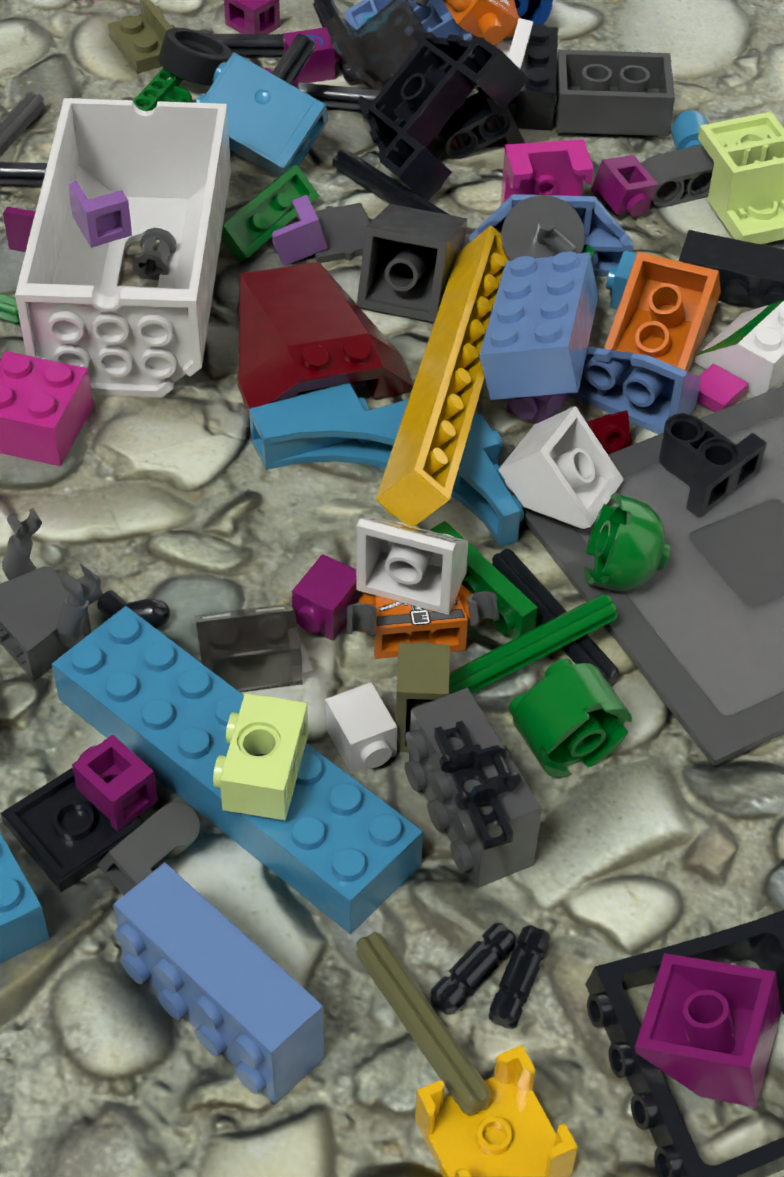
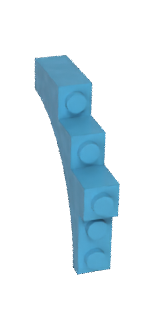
M350 383L336 385L249 409L251 441L265 470L298 463L332 461L369 464L386 468L408 400L369 410L365 399L357 397ZM477 414L472 419L451 497L461 502L481 520L500 547L518 541L519 522L523 521L524 518L523 508L516 495L511 496L505 486L504 477L498 470L500 468L498 456L503 452L500 435L496 429L489 427L482 414Z

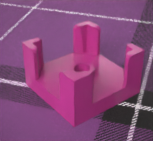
M584 139L505 145L501 205L512 194L582 196L583 180L586 184H592L594 171Z

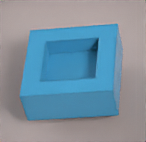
M624 251L619 265H611L606 282V289L612 291L610 308L618 309L637 253Z

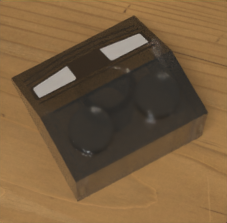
M290 604L194 615L200 662L240 693L303 684L301 643L295 611Z

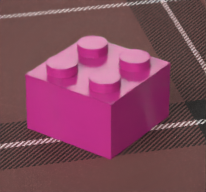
M5 351L0 360V453L61 466L93 408L88 368Z

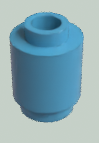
M687 110L675 118L671 128L675 150L702 145L698 140V134L701 125L709 124L705 116L697 111Z

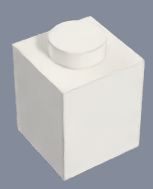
M372 682L325 699L326 730L350 773L364 768L379 767L390 758L397 756V725Z

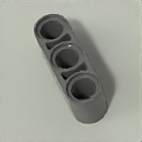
M703 145L655 155L641 163L658 183L652 199L656 206L660 208L708 197L714 161Z

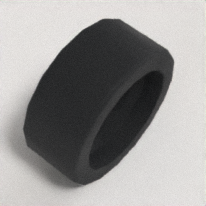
M172 28L166 31L158 61L165 70L180 79L195 84L212 86L216 69L222 62L227 63L233 53L226 44L211 35L188 28Z

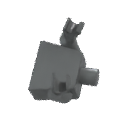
M34 508L29 509L28 518L22 522L18 520L15 514L7 517V522L14 535L9 538L2 561V570L9 581L0 584V644L28 676L35 681L52 668L54 661L91 633L88 606L99 600L103 594L100 588V577L82 564L80 566L84 576L77 580L67 572L63 573L61 578L52 567L43 566L38 569L30 559L33 546L31 536L41 527L42 521Z

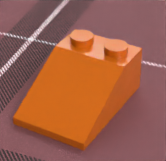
M637 252L604 349L649 355L688 372L709 329L721 293L719 271Z

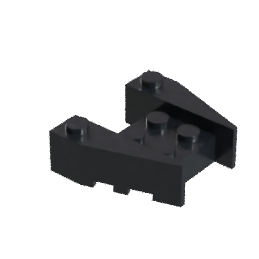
M413 31L410 36L419 43L371 103L362 96L358 99L362 114L369 121L372 129L369 132L372 141L379 148L380 152L377 155L380 163L427 201L442 188L452 171L428 151L426 147L432 139L438 136L442 127L454 112L465 103L473 89H476L504 110L518 96L522 87L529 80L500 49L481 37H473L469 41L463 40L459 35L449 34L447 38H440L431 32Z

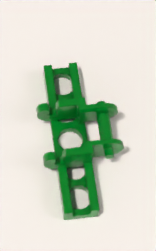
M162 68L133 102L138 109L151 111L156 108L158 101L191 103L192 95L187 89L178 87L183 82V79Z

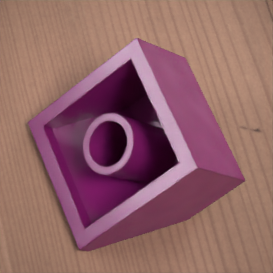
M664 953L636 1041V1053L699 1097L757 1108L781 1015L776 972Z

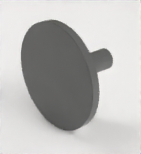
M548 195L532 196L516 204L506 216L501 232L503 251L509 261L522 256H531L533 258L551 257L566 251L578 254L582 252L585 240L583 223L575 209L567 202Z

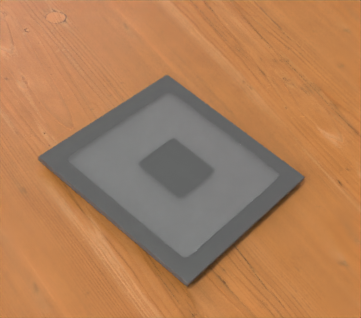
M784 385L700 418L735 444H738L751 433L756 434L767 442L760 473L701 518L686 509L690 486L666 470L660 463L659 454L663 433L608 454L624 479L615 493L649 505L659 515L665 529V543L670 544V554L664 569L661 571L656 570L651 579L637 589L615 591L586 582L584 566L594 570V555L586 553L594 523L591 527L582 529L525 508L522 505L524 522L587 602L601 594H607L612 599L617 608L618 617L606 624L605 627L713 766L784 734ZM611 498L606 505L613 506L615 502Z

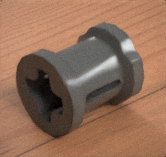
M162 228L148 229L143 232L140 247L142 249L133 260V270L141 279L159 280L160 274L168 275V259L170 253H175L177 244L174 236ZM156 240H160L158 249L154 250ZM152 260L156 261L154 269L151 271L150 266Z

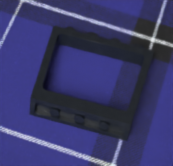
M784 910L713 934L595 966L585 983L590 994L587 999L588 1016L596 1028H605L611 1042L608 1052L611 1069L618 1078H627L634 1094L631 1099L633 1119L640 1129H649L655 1141L657 1149L654 1153V1163L658 1176L767 1177L784 1170V1137L718 1165L711 1166L702 1161L661 1070L636 1053L635 1045L641 1026L624 991L655 983L664 953L727 964L751 960L757 963L760 969L776 972L780 1006L784 1015Z

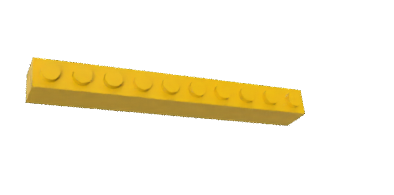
M492 225L487 227L457 253L375 499L390 515L397 517L401 522L409 526H416L450 500L485 376L479 354L506 261H509L503 251L501 234Z

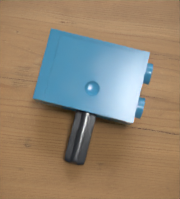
M305 34L296 35L272 73L233 52L227 63L222 62L216 69L213 77L214 83L206 94L202 93L195 101V103L227 104L230 150L276 177H279L293 165L297 164L299 166L329 121L326 104L292 86L316 48L315 42Z

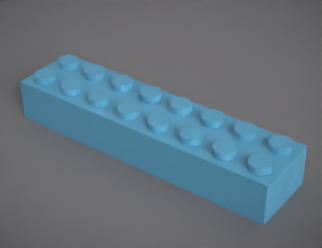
M127 606L123 607L52 663L58 698L62 703L106 738L112 734L154 771L155 778L349 934L358 928L421 866L423 831L307 743L286 821L222 810L220 788L213 787V773L218 756H227L230 745L226 743L229 716L231 712L239 713L244 695ZM258 754L254 756H264L265 754Z

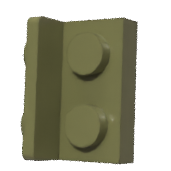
M140 0L141 15L127 16L119 21L108 24L110 38L137 74L162 67L158 57L164 36L168 29L175 28L174 25H170L166 21L161 8L155 6L151 0Z

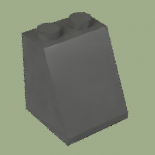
M389 204L366 226L357 296L359 308L435 322L457 253L464 247L468 218Z

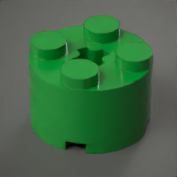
M567 658L558 660L550 665L545 671L544 679L533 686L528 692L515 697L508 706V711L513 716L514 726L544 771L549 776L558 778L572 775L568 767L583 761L586 767L589 768L605 759L623 742L628 734L624 727L625 720L632 722L630 712L596 666L588 663L573 665L571 660Z

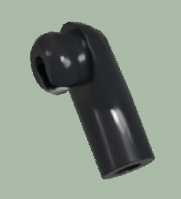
M110 590L105 592L97 603V608L108 618H111L123 607L127 606L154 628L165 625L170 618L169 606L162 600L143 599L127 603L115 591Z

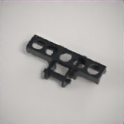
M463 720L456 722V727L446 730H443L442 726L435 728L434 738L442 754L439 760L440 768L443 772L451 774L459 792L455 798L457 807L467 811L483 849L487 850L513 842L514 833L497 797V794L513 791L522 780L519 773L510 772L505 759L509 755L508 748L505 745H496L481 749L479 744L474 745ZM448 738H459L464 746L461 749L452 750ZM494 765L498 776L488 778L487 781L482 768ZM473 767L471 770H468V771H459V770H463V769H466V768ZM468 780H477L481 783V785L474 786L471 793L463 788V784ZM490 804L493 811L487 815H481L478 807ZM490 823L497 824L501 827L503 833L498 837L492 838L486 825Z

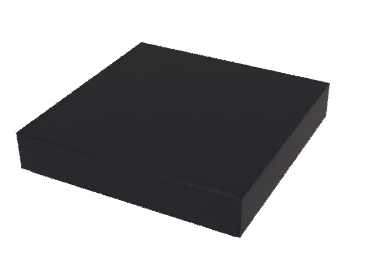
M72 768L0 813L3 824L61 893L98 869L97 864L105 855L144 823L140 816H138L117 832L111 826L110 819L76 788Z

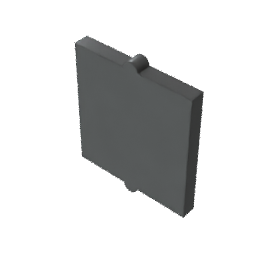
M361 203L334 208L333 206H327L326 209L315 211L328 247L326 250L313 254L316 262L324 263L340 259L352 260L353 257L363 255L366 226L370 221Z

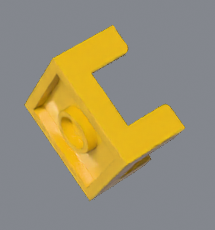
M523 1045L496 1057L494 1076L484 1080L491 1090L490 1104L487 1108L478 1111L474 1115L469 1116L463 1113L452 1095L444 1098L445 1084L443 1080L416 1090L415 1122L442 1177L572 1176L578 1146L565 1123L558 1126L557 1134L550 1124L532 1090L535 1068Z

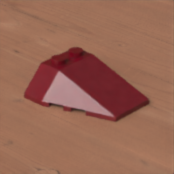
M320 262L240 273L238 318L239 370L237 386L248 414L251 408L295 397L301 391L359 381H366L373 399L412 391L413 382L400 353Z

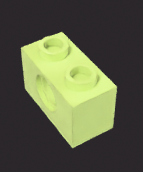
M251 693L244 694L239 713L231 712L229 716L226 743L230 745L227 756H218L213 773V787L220 788L222 810L286 821L309 734L307 702ZM258 754H265L264 756H254Z

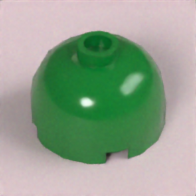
M613 493L610 497L614 500L615 504L613 506L604 504L593 525L586 553L594 555V570L584 566V575L586 582L609 590L628 591L637 589L651 579L656 570L661 571L664 569L670 554V544L665 543V529L659 515L649 505L639 500Z

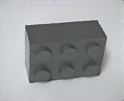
M558 49L555 97L556 132H567L569 134L597 133L610 136L618 134L643 135L646 137L656 135L669 136L675 101L670 53Z
M468 688L411 709L410 731L406 733L409 761L405 762V772L411 787L415 791L421 790L427 799L428 813L436 830H444L450 839V849L456 866L462 873L468 871L476 887L480 888L534 866L542 807L510 755H508L505 762L509 771L519 773L522 780L513 791L497 794V797L514 833L513 842L487 850L483 849L467 811L457 807L455 798L459 792L451 774L443 772L440 768L439 760L442 754L434 738L435 728L441 726L443 730L456 727V722L463 720L474 745L479 744L481 749L503 745ZM448 738L452 750H458L464 746L459 738ZM494 765L482 768L487 781L488 778L498 776ZM473 767L466 768V769L459 770V771H468V770H471ZM468 780L463 784V788L471 793L473 787L481 785V783L477 780ZM490 804L478 807L481 815H487L493 811ZM490 823L486 825L492 838L498 837L503 833L501 827L497 824Z

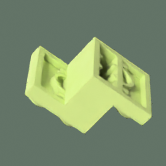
M772 112L701 125L698 140L714 161L707 200L730 234L736 240L756 244L783 240L784 127Z

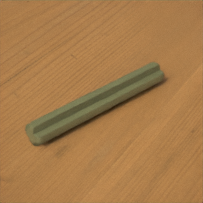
M377 932L360 938L357 942L356 956L439 1078L443 1080L445 1087L462 1112L470 1116L487 1108L490 1104L491 1090L385 938Z

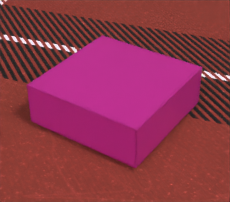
M714 363L699 376L701 383L697 402L713 412L735 405L747 394L748 382Z

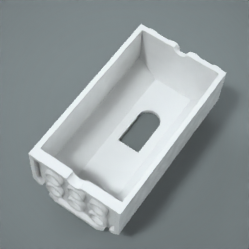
M63 99L15 293L27 356L88 368L92 395L162 398L174 389V383L184 375L190 377L202 368L231 174L227 104L158 101L155 109L142 111L134 105L133 100ZM77 181L88 200L122 190L129 202L132 236L91 248L72 216L68 183ZM151 228H162L174 236L177 244L175 253H170L168 275L160 274L158 287L119 286L125 251L130 244L141 240L143 232Z

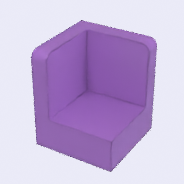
M77 181L68 183L72 216L91 248L132 236L129 202L122 190L88 200Z
M307 195L292 200L299 221L272 232L271 239L283 266L328 249L319 219Z

